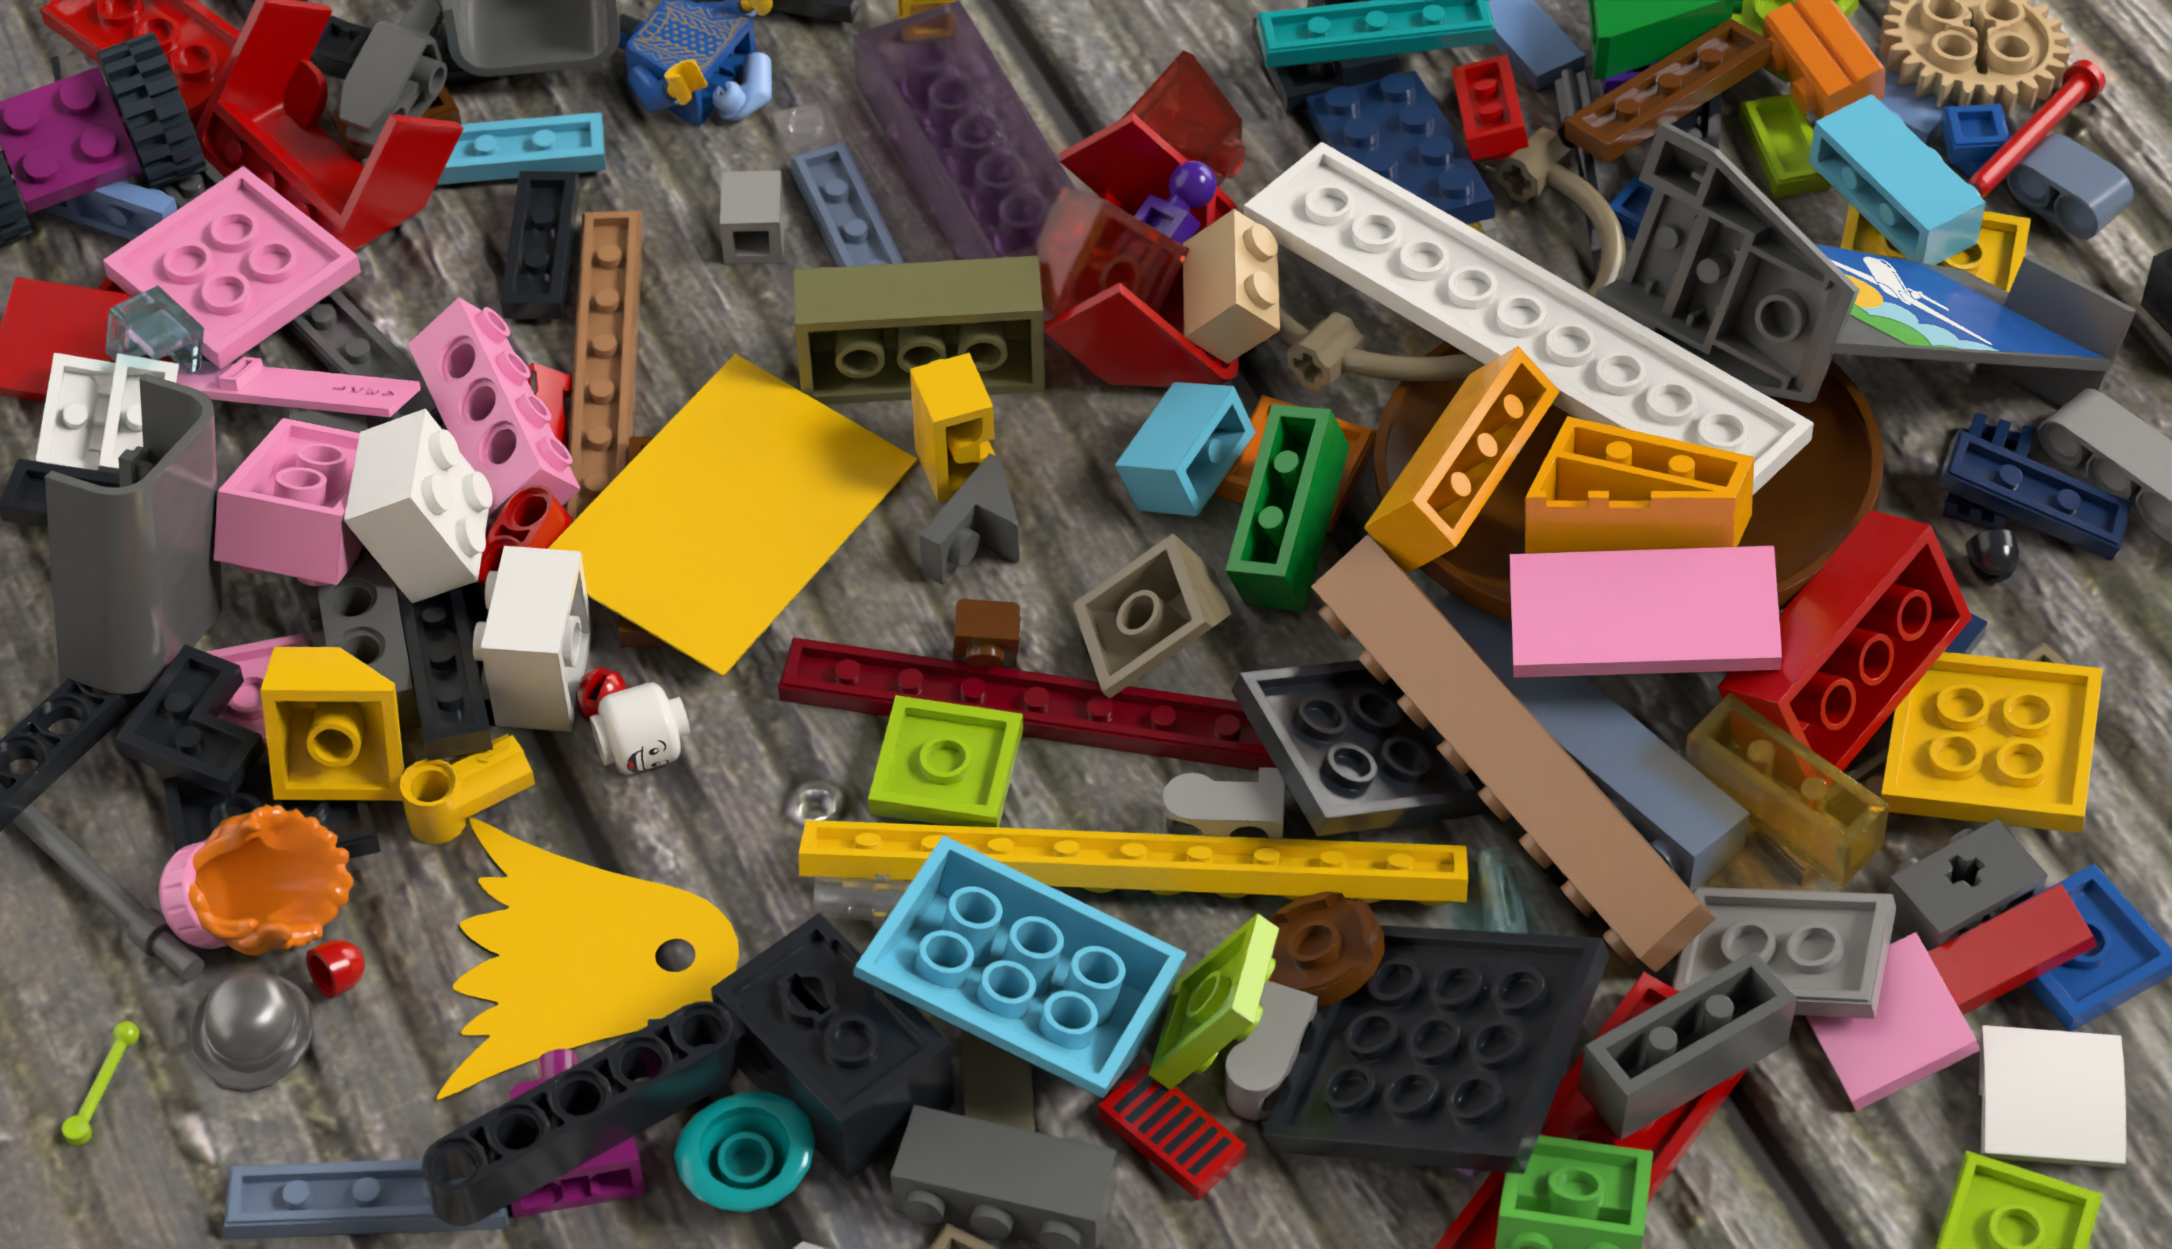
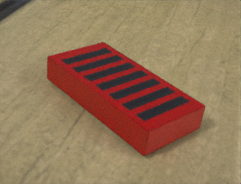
M1145 1063L1098 1105V1118L1195 1199L1200 1200L1246 1158V1144L1179 1089L1173 1087L1170 1090L1149 1076L1151 1066Z

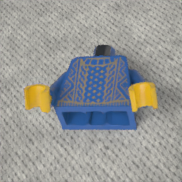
M663 0L646 21L627 14H621L619 16L620 41L617 48L625 50L629 85L645 109L652 113L668 109L691 124L700 127L716 108L712 100L715 89L720 86L726 92L727 81L737 83L743 76L744 58L748 54L756 53L753 17L756 14L759 16L768 14L773 6V1L724 0L722 2L696 3L687 0Z

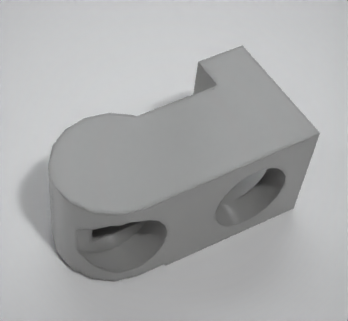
M1259 767V782L1213 781L1204 774H1181L1171 779L1163 792V833L1283 839L1285 781L1277 768Z
M1269 980L1265 983L1259 1005L1263 1007V1014L1258 1025L1245 1041L1234 1046L1227 1055L1225 1065V1098L1227 1105L1236 1115L1255 1121L1267 1119L1271 1116L1317 1012L1318 996Z

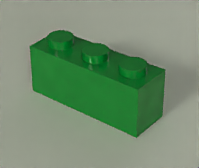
M1271 405L1225 569L1246 606L1302 612L1306 610L1350 448L1331 409Z

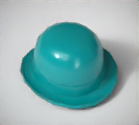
M769 1091L741 1092L718 1099L697 1112L680 1132L674 1157L680 1180L697 1199L720 1210L750 1212L772 1206L796 1189L810 1168L815 1140L808 1116L793 1100Z

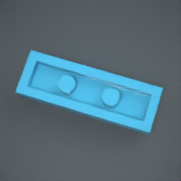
M602 112L460 124L464 130L436 185L519 178V171L578 173L606 170Z

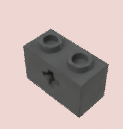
M1998 819L1975 831L1970 828L1964 829L1950 838L1942 849L1923 859L1918 857L1910 858L1899 865L1890 875L1886 894H1893L1896 905L1893 928L1902 938L1916 932L1926 951L1929 952L2041 893L2044 890L2048 874Z

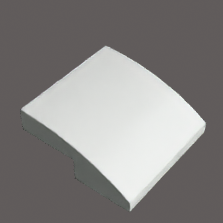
M54 353L35 461L119 474L118 457L126 449L133 451L137 446L143 447L139 379L146 373L176 383L179 364L118 353L116 363Z
M1981 1026L1978 1095L1982 1096V1156L2001 1160L2121 1169L2126 1164V1098L2121 1036Z

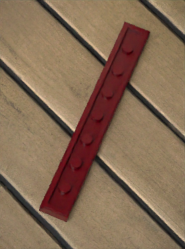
M795 637L792 638L778 686L779 700L785 702L890 717L895 696L897 695L1023 714V737L1259 771V767L1277 768L1237 701L1127 686L1113 697L1108 698L1102 693L1099 681L1002 667L981 668L972 666L967 662Z

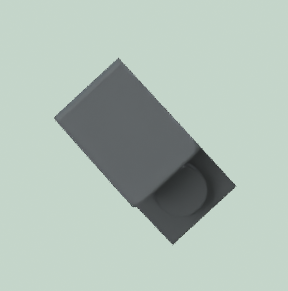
M989 453L919 534L922 575L943 585L958 566L964 567L972 560L979 545L1013 562H1019L1018 521L999 457Z

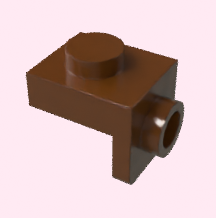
M958 600L956 603L953 660L967 662L972 666L981 668L1016 667L1020 635V606L1015 602Z

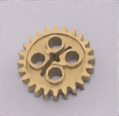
M2031 0L1891 1L1888 6L1887 15H1884L1879 40H1882L1879 53L1888 57L1885 68L1887 71H1900L1898 79L1900 85L1918 84L1915 93L1916 97H1924L1930 93L1937 95L1936 106L1939 108L1945 106L1949 101L1957 102L1958 106L2002 104L2003 111L2007 115L2013 114L2016 102L2030 110L2034 107L2036 97L2046 101L2050 98L2052 88L2058 89L2060 87L2070 50L2066 49L2069 35L2060 33L2062 20L2047 19L2050 7L2048 5L2032 7L2030 6ZM1975 62H1979L1978 69L1976 68Z

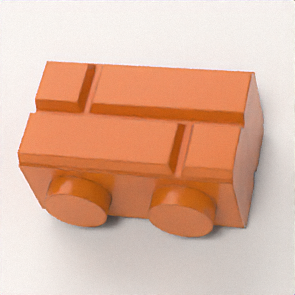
M1796 0L1793 4L1789 2L1767 13L1763 19V37L1773 42L1772 61L1767 64V67L1773 73L1783 71L1791 82L1790 91L1793 100L1802 113L1809 114L1813 112L1818 120L1870 94H1873L1879 101L1885 95L1886 69L1833 0Z

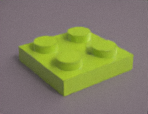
M896 695L868 796L869 814L945 826L999 828L1023 732V714Z
M1257 913L1178 978L1168 1006L1149 1076L1171 1090L1192 1072L1201 1074L1208 1069L1219 1051L1233 1039L1242 1041L1253 1032L1263 1014V1007L1259 1005L1263 987L1272 975L1276 964L1275 959L1272 958V953L1279 930L1278 927Z

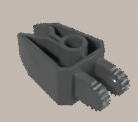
M439 0L415 1L413 5H410L411 9L405 12L398 24L388 21L376 22L342 86L339 118L341 122L348 124L346 131L347 139L374 148L390 114L420 118L443 89L447 77V66L442 61V57L447 51L448 41L445 23L442 22L444 19L443 7L440 5Z

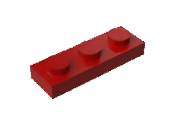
M1508 54L1452 67L1471 161L1482 158L1492 161L1502 160L1512 156L1519 149L1528 148L1529 142Z

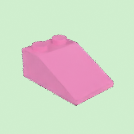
M283 418L217 491L214 560L235 564L239 570L247 573L274 572L297 577L301 583L310 586L338 585L358 560L363 548V543L344 522L360 433Z

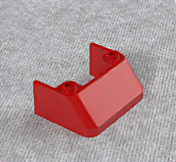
M256 0L199 119L196 136L201 145L202 154L224 178L244 166L352 252H356L424 209L464 128L454 121L390 114L365 166H362L317 124L327 103L328 86L321 70L309 59L333 10L326 4L297 0Z
M1134 113L1062 151L1059 156V162L1098 195L1097 215L1095 218L1096 228L1102 239L1110 245L1115 244L1150 194L1165 201L1168 200L1171 195L1169 179L1172 172L1177 166L1188 161ZM1218 187L1214 197L1208 204L1201 208L1189 210L1201 223L1194 235L1231 210L1239 211L1235 203ZM1183 251L1146 303L1141 301L1124 285L1118 283L1046 321L1044 325V332L1087 366L1094 376L1114 386L1170 388L1174 382L1222 385L1235 378L1238 373L1239 357L1227 364L1184 337Z

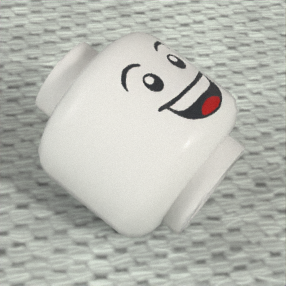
M654 682L606 695L599 703V714L590 716L594 740L604 766L614 764L616 769L624 775H632L675 761L681 751L679 737L690 734L688 718L680 697L668 700L664 690Z

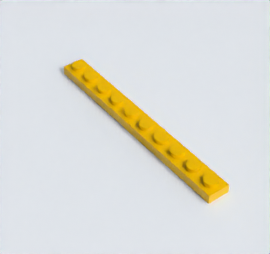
M806 820L798 853L799 876L818 877L827 882H843L854 878L880 879L895 885L911 884L942 836L945 835L1048 886L1083 887L1085 890L1096 893L1110 892L1115 889L1149 890L1158 895H1175L1184 891L1210 892L1227 898H1240L1248 894L1282 895L1285 898L1297 900L1303 896L1328 891L1342 893L1344 898H1349L1357 902V898L1366 903H1374L1382 899L1413 900L1423 905L1439 906L1448 902L1467 903L1468 888L1467 846Z

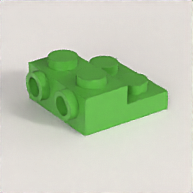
M1539 1135L1525 1173H1506L1495 1249H1642L1653 1151Z

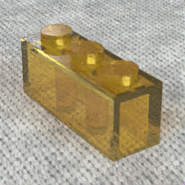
M1731 693L1687 736V762L1750 813V824L1841 889L1884 845L1889 808L1887 802Z

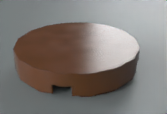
M1328 891L1303 896L1280 908L1268 920L1279 928L1272 953V958L1275 959L1276 964L1268 980L1318 996L1317 1008L1332 1005L1357 992L1375 974L1384 955V933L1369 905L1357 898V902L1345 900L1342 893Z

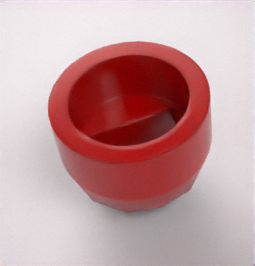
M604 667L589 670L580 678L576 690V698L579 712L584 719L590 722V716L599 714L598 707L603 697L627 689V685L621 675L612 670H606ZM600 689L597 701L592 700L591 697L595 691Z
M327 941L308 950L306 954L307 968L315 986L329 999L351 990L361 981L365 971L364 955L356 945L347 941Z

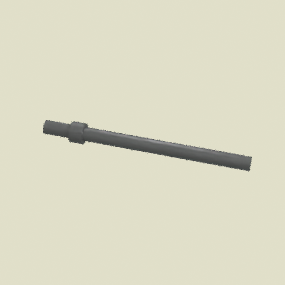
M30 804L12 821L128 928V938L146 955H157L185 981H192L201 974L205 965L204 961L176 936L167 924L164 915L155 908L146 909L34 805Z

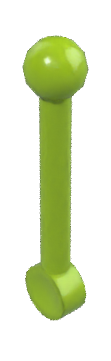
M122 1021L113 1028L112 1037L114 1043L78 1114L71 1116L63 1123L62 1132L64 1138L72 1146L83 1145L91 1138L92 1129L89 1121L126 1048L134 1045L139 1039V1028L131 1021Z

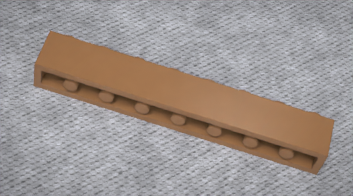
M1369 534L1311 586L1326 603L1318 612L1325 622L1343 640L1353 634L1366 648L1357 656L1361 663L1382 685L1392 678L1405 694L1397 701L1399 706L1422 730L1432 723L1445 738L1437 746L1441 754L1462 776L1472 769L1486 786L1477 793L1479 797L1501 821L1506 822L1513 815L1527 831L1519 839L1521 845L1545 870L1552 863L1558 866L1569 879L1560 887L1561 890L1586 917H1589L1595 910L1611 927L1602 935L1603 938L1629 966L1639 958L1653 971L1658 972L1716 919L1411 577L1400 568Z

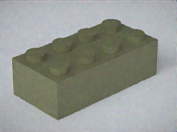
M1039 256L793 269L794 317L801 392L822 404L911 400V368L970 353L988 395L1045 392L1043 306Z

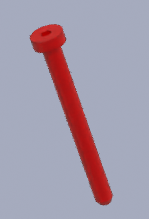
M2078 60L2063 73L2062 87L1968 180L1967 183L1976 188L1981 198L1986 197L2079 102H2090L2103 91L2105 76L2101 68L2092 61Z

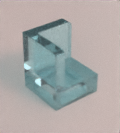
M157 285L109 308L106 353L115 362L117 353L136 357L148 354L153 359H159L168 355L185 372L190 374L201 368L205 328Z

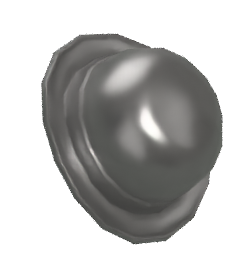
M252 969L231 973L218 981L215 987L196 1007L190 1025L192 1053L202 1071L224 1087L250 1091L273 1085L296 1068L309 1047L314 1028L312 1004L300 986L283 976Z

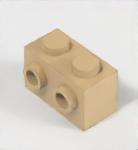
M1235 209L1183 243L1184 337L1227 364L1280 331L1277 241L1267 227L1257 224Z

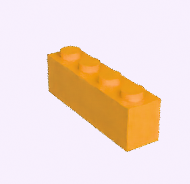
M1519 346L1469 374L1364 526V529L1406 574L1456 548L1560 392Z

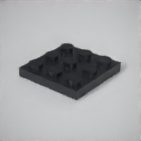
M1360 660L1241 672L1231 690L1317 836L1481 815L1486 806L1477 794L1484 786L1476 773L1471 769L1462 776L1437 749V746L1445 740L1432 723L1422 730L1397 703L1405 694L1392 678L1382 685Z

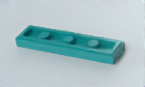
M1373 0L1257 13L1256 27L1266 68L1495 44L1496 27L1488 0Z

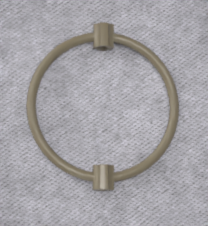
M1541 127L1533 135L1527 136L1528 148L1519 149L1508 158L1494 161L1484 158L1473 160V164L1496 167V181L1506 189L1509 198L1526 204L1534 196H1539L1551 186L1573 200L1587 214L1594 224L1601 242L1600 269L1587 294L1595 298L1598 289L1621 278L1626 262V244L1618 218L1605 198L1590 183L1569 170L1571 167V150L1562 143L1558 133ZM1459 140L1467 155L1471 159L1467 145V140ZM1279 305L1280 331L1275 333V335L1291 347L1287 350L1288 368L1295 373L1302 386L1319 392L1326 385H1331L1345 371L1387 380L1414 382L1467 379L1469 374L1485 365L1468 354L1410 357L1366 351L1365 336L1358 331L1351 318L1334 312L1327 319H1322L1309 330L1295 321Z

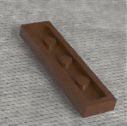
M1729 18L1566 118L1565 138L1608 164L1656 134L1660 123H1674L1772 61L1773 42Z

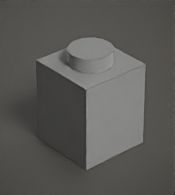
M781 170L721 172L720 232L724 264L783 263L785 210Z

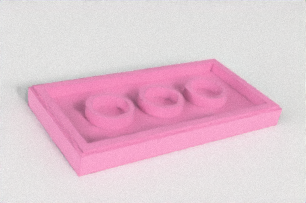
M1774 546L1510 554L1514 678L1781 670L1782 650Z

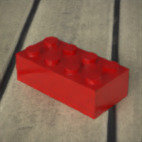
M1870 510L1826 560L1821 570L1807 582L1779 615L1782 650L1781 670L1730 671L1717 686L1763 778L1823 796L1972 619L1931 524Z

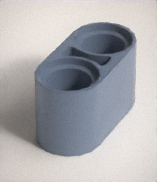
M2051 133L2044 137L2007 175L2009 189L2018 201L2064 231L2080 239L2094 237L2124 211L2133 200L2132 185L2121 170L2072 139L2057 133Z

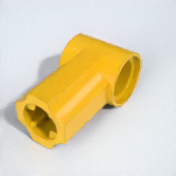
M505 734L492 740V750L470 753L449 762L440 759L430 761L424 759L415 762L405 770L401 776L399 787L410 832L417 840L427 844H443L452 841L461 834L466 826L468 817L535 785L533 771L528 764L523 749L513 735Z

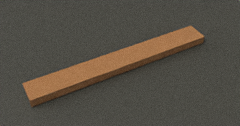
M642 211L582 212L568 451L573 460L569 467L581 490L565 503L566 511L574 520L628 465L629 437H633L643 241Z

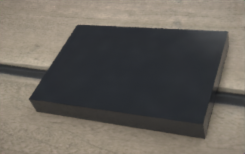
M269 756L259 758L232 798L177 776L163 779L176 853L185 846L207 840L223 820L232 816L250 813L256 808L264 807L265 805L272 807L279 805L285 811L298 809L305 818L310 816L316 817L320 825L327 827L329 831L338 836L336 848L346 849L349 853V859L381 852L370 800H274Z

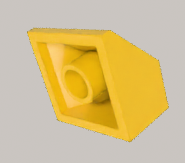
M274 647L260 689L274 800L403 801L399 786L401 776L404 773L395 683L340 647Z

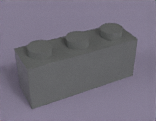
M1753 950L1585 1045L1579 1091L1621 1141L1787 1045L1797 998Z
M914 1105L890 1175L893 1209L895 1212L904 1213L907 1217L919 1223H949L970 1228L977 1234L989 1239L1002 1240L1010 1237L1040 1244L1045 1249H1099L1117 1189V1150Z

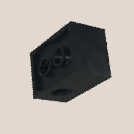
M819 912L711 988L713 1003L721 1005L728 1011L733 1021L738 1057L737 1067L760 1091H769L794 1101L810 1120L815 1140L814 1147L846 1181H849L902 1142L914 1105L945 1111L955 1103L951 1043L912 1004L853 976L854 968L862 954Z

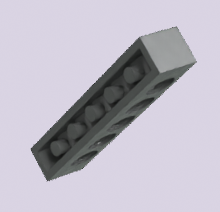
M321 410L289 414L291 420L355 433L369 429L366 415ZM363 545L358 560L338 585L310 586L304 584L311 620L322 618L323 622L322 630L312 631L314 647H340L395 683L400 731L420 728L422 726L397 586Z

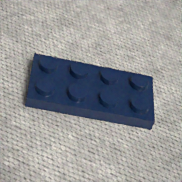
M1416 71L1393 73L1380 80L1350 87H1335L1325 93L1306 97L1307 117L1324 144L1466 225L1495 218V198Z

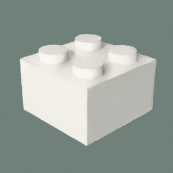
M426 408L361 431L344 522L411 603L478 581L482 552L486 547L485 531L488 512L493 502L491 487L486 477L481 472L474 471L459 452L453 435L448 430H442Z
M504 546L499 570L490 571L486 580L485 604L489 610L487 621L477 622L473 638L474 659L476 661H483L484 665L481 675L484 700L491 701L495 726L572 732L578 705L576 690L579 680L585 672L593 635L581 551Z

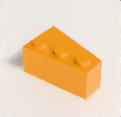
M1567 416L1525 497V554L1737 547L1752 516L1755 457Z

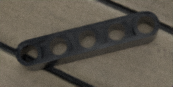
M697 1001L685 1005L438 1139L429 1146L422 1161V1171L434 1214L443 1223L451 1226H468L477 1223L724 1087L733 1079L738 1066L733 1021L729 1012L721 1005L710 1001ZM702 1044H713V1046L705 1049L695 1048ZM642 1077H653V1079L645 1082H634ZM582 1110H592L591 1113L583 1116L573 1115ZM519 1144H531L529 1147L521 1150H511L513 1146ZM459 1177L469 1178L459 1184H448L451 1180Z

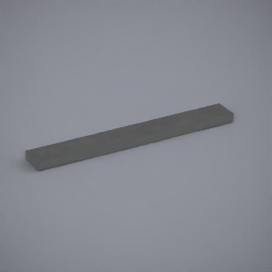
M206 159L207 171L157 189L175 198L177 210L224 179ZM143 171L137 174L138 178L150 189ZM338 289L285 325L332 373L419 381L421 390L391 417L376 416L383 424L425 408L439 426L444 424L420 370Z

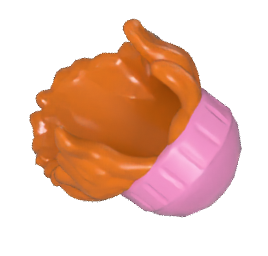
M265 805L264 807L256 808L250 813L232 816L223 820L207 840L185 846L175 853L167 862L161 874L159 882L160 907L172 931L184 942L200 948L218 949L230 946L243 954L259 956L273 950L285 951L294 947H303L310 944L313 940H319L322 937L323 927L337 917L339 909L344 907L349 900L348 893L353 887V878L345 868L349 861V853L344 848H336L338 836L329 831L327 827L320 825L316 817L310 816L305 818L298 809L285 811L279 805L274 807Z

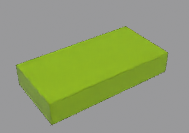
M1791 94L1740 103L1738 118L1775 199L1831 189L1832 185L1809 164L1814 131L1806 114L1800 111Z

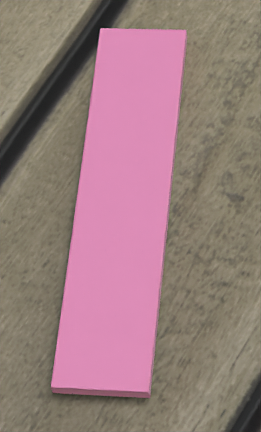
M242 357L235 364L230 363L223 369H219L211 361L184 359L179 363L176 380L178 384L201 391L211 400L391 417L421 390L419 381L264 367L261 358Z

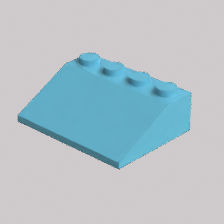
M943 835L856 964L853 976L1103 1098L1143 1049L1168 1007L1187 953Z

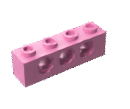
M458 297L410 341L408 347L447 430L453 435L458 445L459 452L475 472H481L486 477L491 487L493 502L491 507H489L488 516L496 520L512 495L530 485H543L547 487L563 506L581 490L569 467L573 460L569 451L555 438L548 423L551 420V414L548 408L533 394V390L527 381L531 373L524 361L514 353L507 339L510 335L509 327L492 309L485 307L483 310H480Z

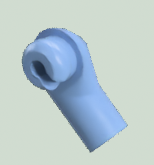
M760 52L748 54L743 60V84L739 86L735 82L727 81L726 92L720 86L715 89L712 100L714 106L719 109L721 117L729 121H741L769 103L772 97L771 59L769 56Z

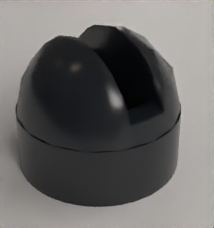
M2005 529L1988 530L1976 534L1966 542L1965 547L1969 564L1974 574L1985 582L1999 583L2007 580L2015 572L2016 566L2019 563L2020 553L2016 536L2012 531Z

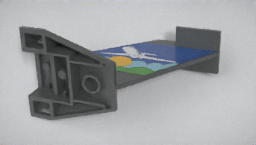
M1667 122L1659 124L1639 177V181L1654 189L1621 278L1598 289L1595 298L1764 395L1808 403L1816 400L1833 355L1845 354L1979 363L2062 406L2083 389L2090 388L2101 392L2136 313V309L2030 255L2023 258L2008 293L1965 270L1813 243L1719 149Z

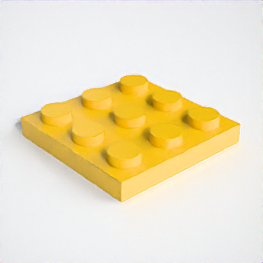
M1943 652L1895 709L1881 793V811L1990 823L1998 819L2003 825L2083 834L2103 668Z

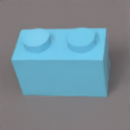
M1174 382L1119 458L1115 467L1137 511L1198 516L1256 432L1234 386Z

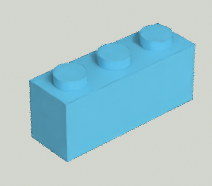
M1873 94L1815 121L1809 164L1908 260L1936 265L1977 244L1986 202L1981 198L1974 186L1965 183L1943 162L1936 150L1925 145L1905 126L1897 113L1890 111Z

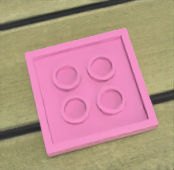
M244 166L103 260L106 275L126 293L130 294L131 297L219 369H223L361 273L358 255Z

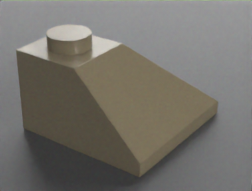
M1173 533L1072 603L1102 693L1108 698L1116 695L1231 614L1215 570Z

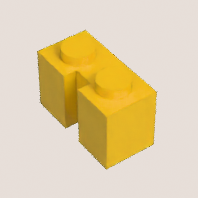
M970 353L948 359L935 360L929 364L910 369L915 451L938 503L950 500L988 454L995 455L989 440L995 439L993 405Z

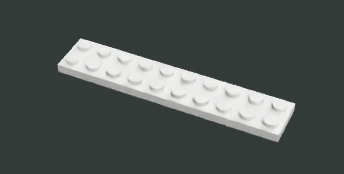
M1323 142L1318 144L1244 205V215L1257 224L1267 227L1274 235L1277 243L1486 365L1519 346L1560 391L1552 404L1575 418L1755 457L1753 495L1812 439L1814 425L1812 421Z

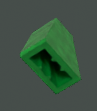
M1587 0L1594 79H1607L1663 60L1729 18L1732 19V14H1742L1743 0Z

